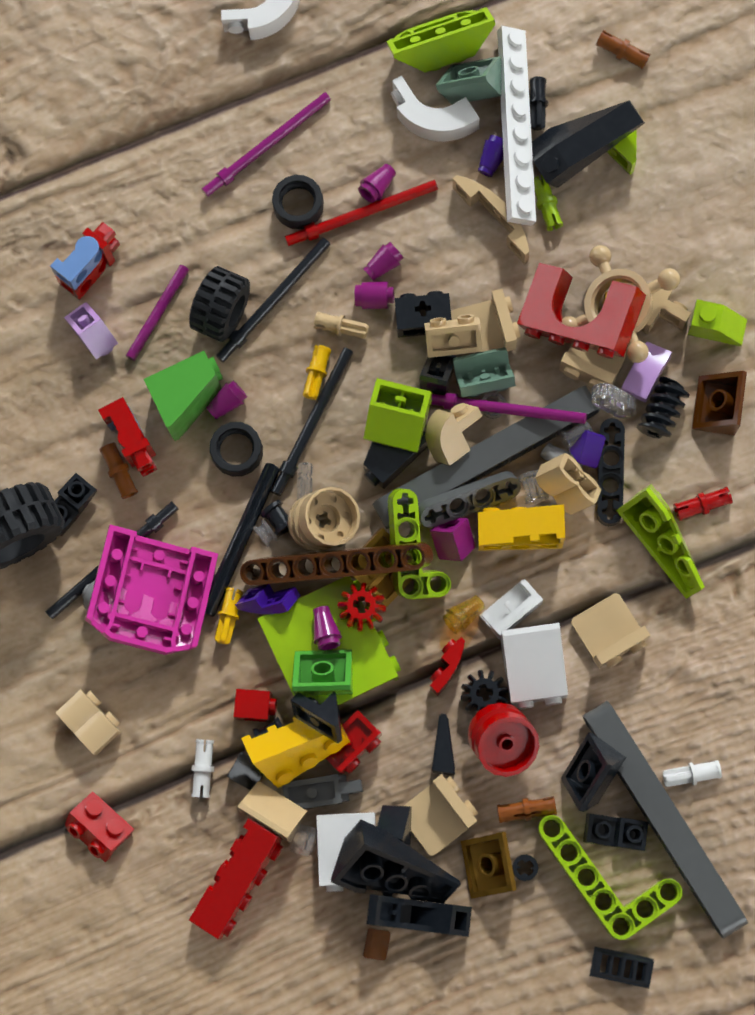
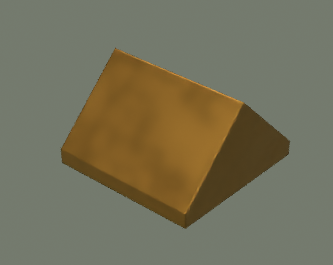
M506 831L461 841L471 899L517 891Z

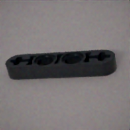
M610 418L601 424L599 434L604 435L606 438L604 444L608 445L603 446L598 464L597 481L601 489L597 500V519L604 526H614L621 520L622 517L616 510L623 505L625 428L621 421ZM609 426H614V430L619 431V433L615 434L614 445H608L609 433L604 432L608 430ZM607 452L616 453L619 457V462L613 466L607 465L603 460L604 454ZM606 479H614L618 483V490L613 493L606 492L602 484ZM602 497L606 499L618 498V501L613 500L612 510L617 512V514L611 520L607 519L606 514H602V511H606L608 506V500L602 501Z

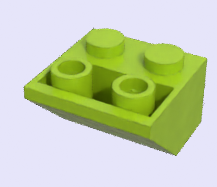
M377 378L369 404L363 439L418 453L432 401L431 391Z

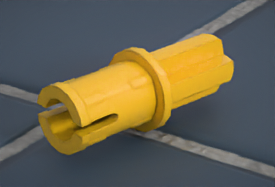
M323 345L314 346L310 365L306 368L308 377L303 397L310 400L317 399L322 379L327 377L326 368L331 354L330 348Z
M230 587L226 588L222 609L217 613L220 617L214 637L216 642L225 645L231 643L236 620L240 618L237 615L238 609L235 604L244 593L237 589L234 600H232L234 588Z

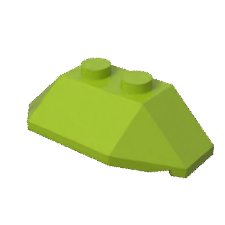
M487 7L481 8L478 11H463L409 28L398 34L395 38L389 39L387 45L394 59L423 72L437 71L443 66L455 62L460 63L467 58L475 56L496 24Z

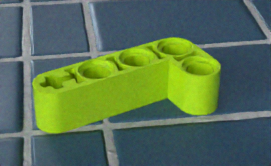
M398 488L393 490L388 496L390 545L421 542L417 495L410 489ZM402 495L408 498V503H405L403 506L397 504V499H401ZM397 513H410V517H397ZM406 521L409 523L411 530L409 535L402 537L398 530L400 524ZM414 549L412 558L416 563L421 562L422 555L419 550ZM391 553V560H392V565H393V564H394V556H393L392 553ZM420 568L413 571L392 572L395 592L406 599L442 597L451 589V580L448 575L437 570L423 571ZM439 576L442 581L441 587L433 591L430 587V581L433 577ZM412 578L414 588L411 592L405 593L402 584L406 579Z

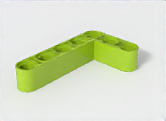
M548 815L539 822L538 834L612 938L617 940L630 938L677 904L681 899L682 888L680 884L673 879H662L623 906L563 820L558 816ZM554 821L558 824L559 833L557 836L549 837L544 833L543 826L545 822ZM564 845H571L575 848L576 857L573 861H565L561 857L560 851ZM582 869H588L593 874V881L588 886H584L578 881V873ZM664 884L673 886L675 895L672 900L667 901L661 897L660 889ZM600 893L607 894L611 901L609 908L603 911L598 909L595 904L596 896ZM643 900L647 901L651 906V913L646 918L640 917L636 911L637 904ZM620 917L625 919L628 924L627 931L622 935L616 934L613 930V922Z

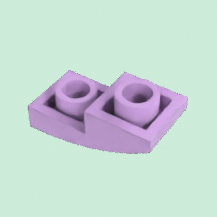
M646 342L649 350L648 357L641 363L633 364L621 388L622 393L645 403L655 389L659 376L670 361L672 354L671 351L650 342Z

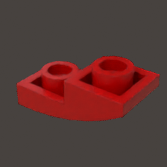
M462 637L457 641L451 639L441 650L444 653L441 661L447 668L444 670L440 667L430 677L432 681L430 689L437 696L449 684L460 664L465 647V640Z

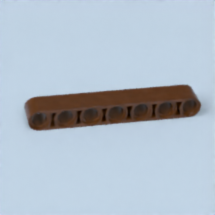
M417 542L264 557L249 560L242 564L240 576L243 582L248 585H263L413 571L427 567L433 560V551L428 544ZM414 549L419 550L422 555L420 563H416L412 558ZM387 552L392 553L394 556V564L392 566L386 563L385 555ZM360 554L364 555L367 560L365 569L358 563ZM333 557L337 558L340 562L338 571L332 567ZM307 559L313 564L312 573H309L305 568ZM281 562L284 563L287 569L285 576L279 571ZM254 565L260 569L259 578L253 573Z

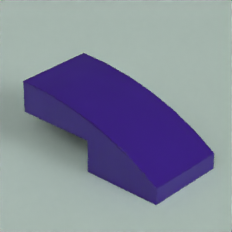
M264 584L248 589L235 606L238 610L249 613L278 614L288 612L301 595L296 587L274 592L269 584Z

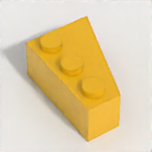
M564 504L529 508L514 507L507 510L485 508L483 512H478V551L562 549L565 541Z
M295 717L292 718L293 723L278 729L276 725L267 728L268 733L252 739L250 735H247L241 739L252 763L277 788H280L350 743L342 725V741L339 744Z

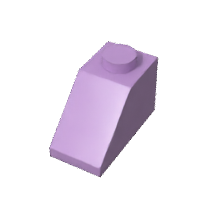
M87 302L64 317L95 359H98L100 356H106L118 344L104 322Z

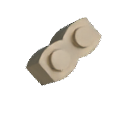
M567 453L541 464L535 477L539 487L547 494L553 496L557 505L564 504V511L571 515L596 504L601 492L597 482L589 474L583 472L578 462Z
M80 689L55 713L92 754L97 755L121 733L117 727L120 722L110 711L105 714L99 708L102 702L91 690L86 693Z

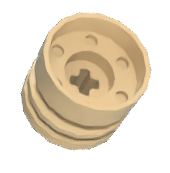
M327 487L304 495L295 501L289 511L287 523L290 534L298 545L306 550L317 552L345 544L352 539L359 528L360 513L357 503L350 494L340 488Z

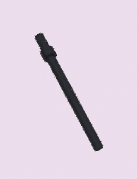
M322 238L245 324L228 337L229 341L216 354V357L224 363L237 348L240 349L247 342V336L330 246L328 240Z
M343 348L287 460L282 462L278 470L280 474L271 490L275 495L281 496L289 479L294 477L298 469L296 465L353 354L352 350Z
M171 501L156 515L152 514L145 520L146 524L137 531V535L147 538L152 532L157 533L164 526L163 523L178 511L179 508ZM98 566L45 611L52 620L83 593L86 585L91 584L95 580Z

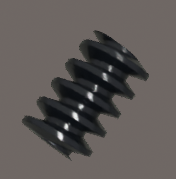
M663 376L659 378L660 384H657L654 389L655 394H652L650 397L651 403L647 404L645 408L647 413L642 414V423L637 425V429L641 433L656 439L662 438V436L671 437L672 433L666 427L675 428L676 423L670 418H680L681 414L675 408H684L686 404L680 400V397L689 398L690 396L680 383Z

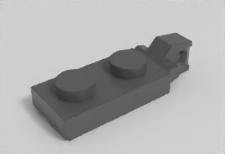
M339 774L291 781L282 786L283 796L303 809L343 804V802L350 801L349 794L364 792L361 779L347 781L346 775L339 776Z

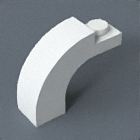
M266 0L261 5L250 9L221 10L224 32L239 34L243 31H249L250 40L268 37L288 24L296 13L300 0Z
M402 75L392 80L393 91L391 96L397 105V118L405 128L415 135L431 141L445 142L464 138L479 130L480 118L466 97L445 108H431L417 100Z

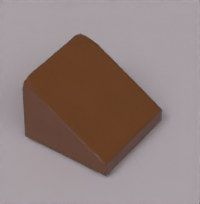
M374 928L367 929L363 951L364 958L386 960L391 936L389 931Z

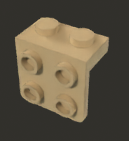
M503 288L492 291L491 300L451 311L452 320L465 314L479 317L483 352L503 347L507 351L516 349L517 338H520V331L517 322H512L510 313L513 312L512 302L509 296H504ZM479 352L461 354V356L475 354Z
M571 344L568 352L565 351L561 359L559 371L571 379H578L587 383L597 391H604L609 394L627 357L626 353L624 358L614 355L613 359L598 355L596 350L589 349L588 352H583L573 348V344Z
M617 593L612 594L575 616L571 621L573 628L599 669L605 665L608 669L623 660L621 656L630 650L632 654L640 651L647 646L645 641L651 636L645 626L640 628L622 597Z
M442 774L433 780L430 786L404 805L412 806L411 832L431 856L436 855L477 823L474 816L478 812L468 799L463 803L457 795L460 788L450 776L445 779Z

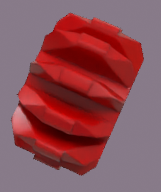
M365 582L361 584V591H357L354 584L350 585L353 594L350 595L343 591L341 595L347 602H338V608L345 610L339 614L341 620L349 618L346 624L348 628L353 627L358 622L357 630L359 632L363 631V623H367L370 630L374 629L372 619L379 623L383 621L381 615L376 612H386V606L379 604L385 600L384 595L375 596L378 590L376 586L371 587L369 592H367V584ZM360 601H365L366 606L369 607L368 610L364 609L365 613H359L358 608L355 607L356 604L360 606Z

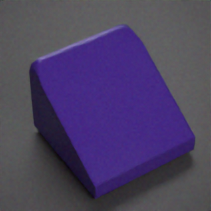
M585 430L569 451L579 464L597 468L606 438L604 435Z

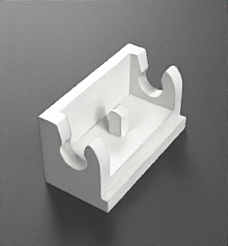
M524 579L518 582L517 585L487 610L482 612L479 617L496 637L500 639L502 630L513 629L542 604L543 598Z

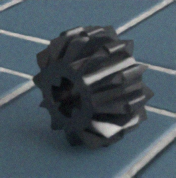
M478 670L479 680H476L471 674L468 675L467 679L472 686L462 684L461 689L469 692V694H464L460 697L461 701L471 700L466 705L465 710L468 712L476 707V715L478 711L490 704L497 702L507 704L508 699L499 695L508 693V687L498 688L504 679L499 677L495 682L492 681L494 671L489 672L488 679L484 678L482 670ZM480 688H486V691L492 692L493 696L489 695L488 701H483L482 697H477L476 693H480Z

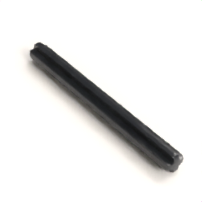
M265 464L214 577L205 611L207 616H215L226 592L225 590L232 579L278 476L279 467L274 464Z

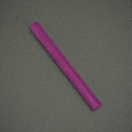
M180 264L125 355L130 360H136L189 272V269L184 265Z

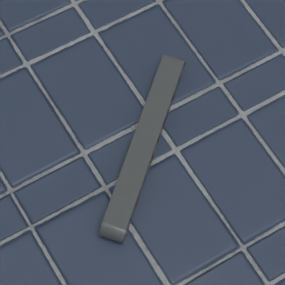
M582 386L543 407L586 413V420L601 410L587 386ZM525 417L474 445L468 453L449 466L442 463L398 488L413 491L417 495L419 505L420 502L478 481L579 425V423ZM391 492L380 497L372 504L386 529H389L388 496ZM403 495L401 499H397L398 505L403 506L405 503H408V498L403 497ZM397 513V517H410V513Z
M605 701L584 714L582 717L591 733L626 757L617 772L618 776L718 934L724 939L748 924L744 913L611 704Z

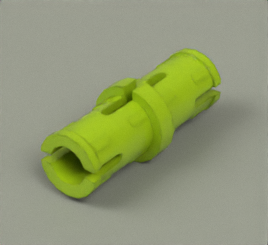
M541 175L542 180L539 179V176L534 177V190L538 200L536 202L537 209L542 212L547 231H553V226L557 230L563 226L556 206L557 198L553 196L550 185L547 184L543 176Z

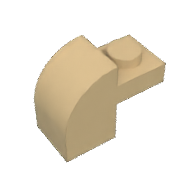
M661 289L652 296V314L648 323L641 331L648 334L658 317L683 330L691 312L687 311V307L682 303L669 300L673 290Z
M461 403L454 406L450 412L437 409L432 414L426 426L425 438L435 461L450 466L470 451L462 431L482 417L478 407Z

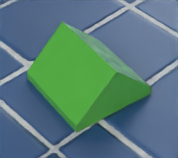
M352 650L295 651L292 682L293 693L296 695L299 692L304 696L330 695L333 691H336V695L353 694Z

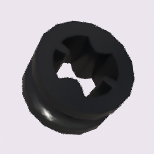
M520 855L512 864L514 876L521 881L533 879L538 872L537 861L530 855ZM522 860L524 863L530 861L533 867L530 869L533 872L531 875L528 876L526 873L520 875L517 869L520 866H517L519 861Z

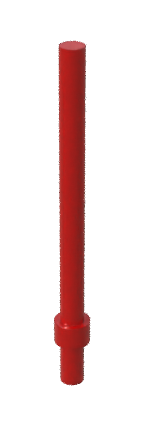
M432 180L316 225L314 222L305 225L303 230L284 236L288 246L307 239L312 241L319 238L320 234L438 190L435 180Z

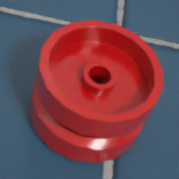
M500 702L484 707L473 717L467 732L468 742L474 754L485 769L498 776L509 777L518 775L528 769L536 759L540 747L539 735L533 725L519 709L511 704Z

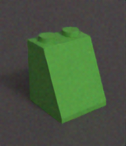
M202 351L144 379L174 441L183 436L222 389L219 381L223 380V377L214 357L208 359L205 351Z

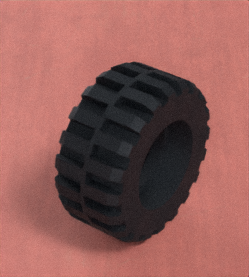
M27 482L24 485L18 484L12 488L0 490V569L16 564L27 557L29 558L39 550L46 548L49 543H53L57 536L62 534L65 521L48 487L38 482Z

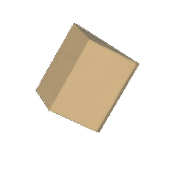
M260 781L254 785L238 806L242 814L288 843H291L307 812Z

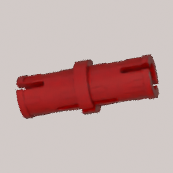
M728 487L708 494L702 492L697 494L695 498L674 503V511L678 513L676 515L677 519L680 521L700 513L706 515L712 509L732 504L733 500L731 494L728 495L730 492Z

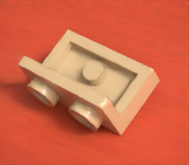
M465 314L458 316L455 320L446 321V318L440 317L431 319L429 323H424L428 358L483 352L479 317Z

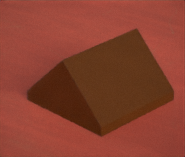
M746 371L699 376L692 429L735 436L741 425Z

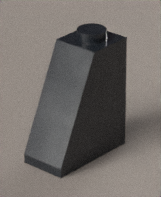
M423 431L418 453L372 442L363 463L364 470L366 471L364 474L365 478L373 486L376 487L379 484L385 489L428 447L425 431Z

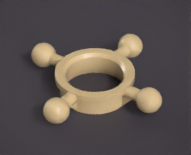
M597 245L590 251L589 258L593 265L599 267L601 275L593 281L586 293L584 300L585 314L577 318L572 316L564 317L562 324L570 327H579L590 323L599 314L600 299L605 291L610 288L612 280L621 283H631L646 294V298L627 347L626 355L630 361L641 363L648 357L649 350L644 342L639 341L636 333L644 328L651 317L653 310L652 296L661 289L667 291L676 289L680 284V275L676 270L667 268L660 272L658 279L647 284L639 274L632 270H612L609 264L611 260L609 248L604 245Z

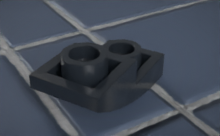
M77 473L57 492L58 497L55 499V503L65 521L61 536L65 534L81 515L97 492L96 488Z
M586 813L583 842L645 851L648 822Z

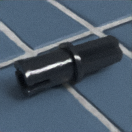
M536 76L529 80L531 129L539 131L545 128V109L548 106V101L546 100V78Z

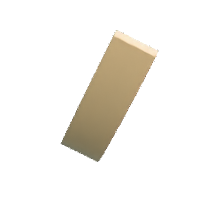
M456 175L453 178L454 191L470 207L479 201L510 233L507 235V247L525 264L529 258L528 242L521 224L507 222L506 203L482 184Z

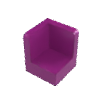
M458 518L433 527L430 530L437 556L440 560L462 561L475 549V542L468 518Z

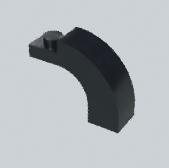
M370 894L366 924L469 937L472 907Z

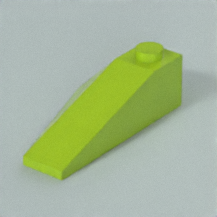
M652 484L638 492L616 510L686 599L705 587L669 505Z

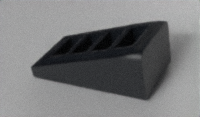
M441 713L438 721L432 771L433 773L454 776L455 764L447 714Z
M594 946L589 976L649 989L654 959ZM603 954L608 955L605 973L600 972ZM614 957L620 958L617 975H612ZM626 959L632 960L629 978L623 977ZM638 962L644 963L641 980L635 979Z

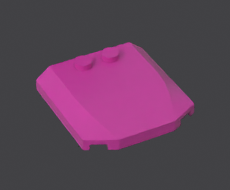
M110 524L85 621L109 641L163 655L195 649L198 646L218 553L196 547L186 549L138 536L137 531Z

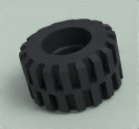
M220 266L214 267L205 276L195 294L189 315L190 328L219 342L225 341L236 329L245 311L250 294L249 279Z

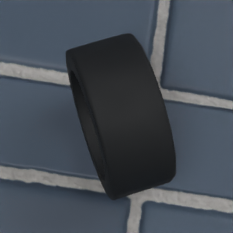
M305 175L285 177L277 184L272 196V204L277 219L291 229H304L305 225L313 222L316 223L323 213L324 200L320 186L313 179ZM294 189H305L313 196V207L306 214L300 216L290 215L284 210L282 205L284 195Z
M229 422L220 426L214 432L210 440V455L215 466L222 473L232 477L244 476L252 473L259 466L263 457V445L258 433L250 425L242 422ZM232 434H242L252 443L250 458L240 465L227 463L220 453V446L223 440Z

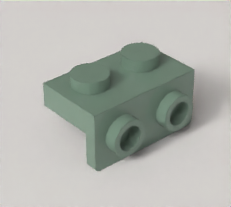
M505 347L453 358L456 382L461 397H476L481 393L504 391L509 387L516 386L515 377L509 364L508 351Z

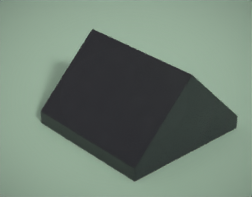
M590 732L586 735L561 777L577 809L581 812H585L599 803L626 759L624 755Z

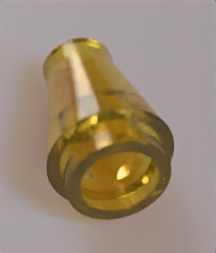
M474 595L472 598L447 609L446 614L443 615V620L454 634L460 631L464 632L479 613L485 609V605L477 595Z

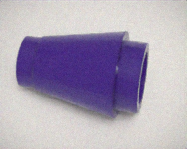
M490 135L489 139L485 140L477 170L479 173L492 177L504 160L503 138Z

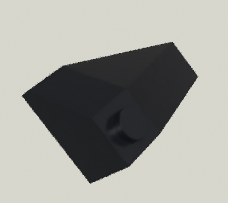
M629 100L551 127L532 141L533 162L547 184L558 188L645 124V122Z
M361 819L344 838L331 876V883L356 893L366 894L367 890L381 891L382 896L392 897L393 893L409 895L412 900L445 903L461 885L460 880L388 831Z

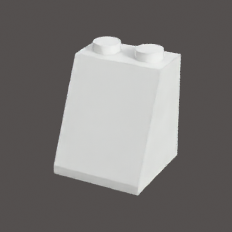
M553 623L502 630L500 640L510 704L517 705V709L534 707V702L545 701V705L561 704L562 699L568 696L560 624Z

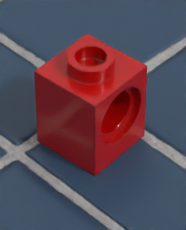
M236 689L234 718L243 721L270 722L271 716L276 715L277 699L272 698L273 694L270 691Z

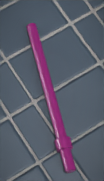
M326 92L321 94L230 167L221 169L216 173L217 177L201 189L203 193L209 197L223 185H229L235 180L234 176L331 101L329 95Z
M446 393L445 395L432 394L431 405L443 406L447 410H451L458 404L465 403L478 407L480 411L579 424H585L587 414L582 412L462 398L458 394Z

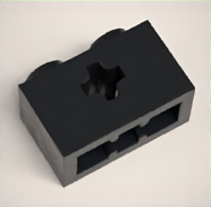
M431 291L423 296L407 293L402 294L400 298H394L398 338L425 335L424 323H429L433 318L442 317L446 318V321L452 320L449 293L443 294L442 291ZM424 309L426 316H421L420 310Z

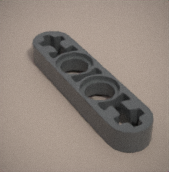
M504 471L420 502L418 505L419 520L425 527H436L516 497L521 490V483L512 472ZM510 481V483L508 484V488L504 489L506 487V482ZM482 489L488 490L485 498L475 500L478 491ZM462 499V503L458 508L449 509L450 503L453 500ZM433 509V511L431 512V516L427 517V515L429 514L428 511Z

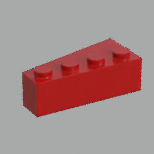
M249 818L243 826L247 829L246 834L241 835L235 840L230 848L229 855H231L229 861L225 860L221 864L214 877L216 882L213 886L210 885L206 889L189 919L190 922L217 939H222L223 935L228 937L237 924L233 920L239 910L244 912L253 898L249 893L254 885L260 886L268 874V871L265 870L270 860L275 862L283 850V846L280 845L283 840L282 838Z

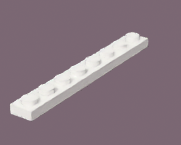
M501 26L497 30L498 56L501 58L500 97L507 222L532 226L536 222L526 33L524 30Z

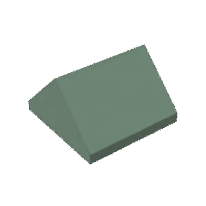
M500 56L451 65L436 84L437 91L451 104L465 97L471 102L501 96Z

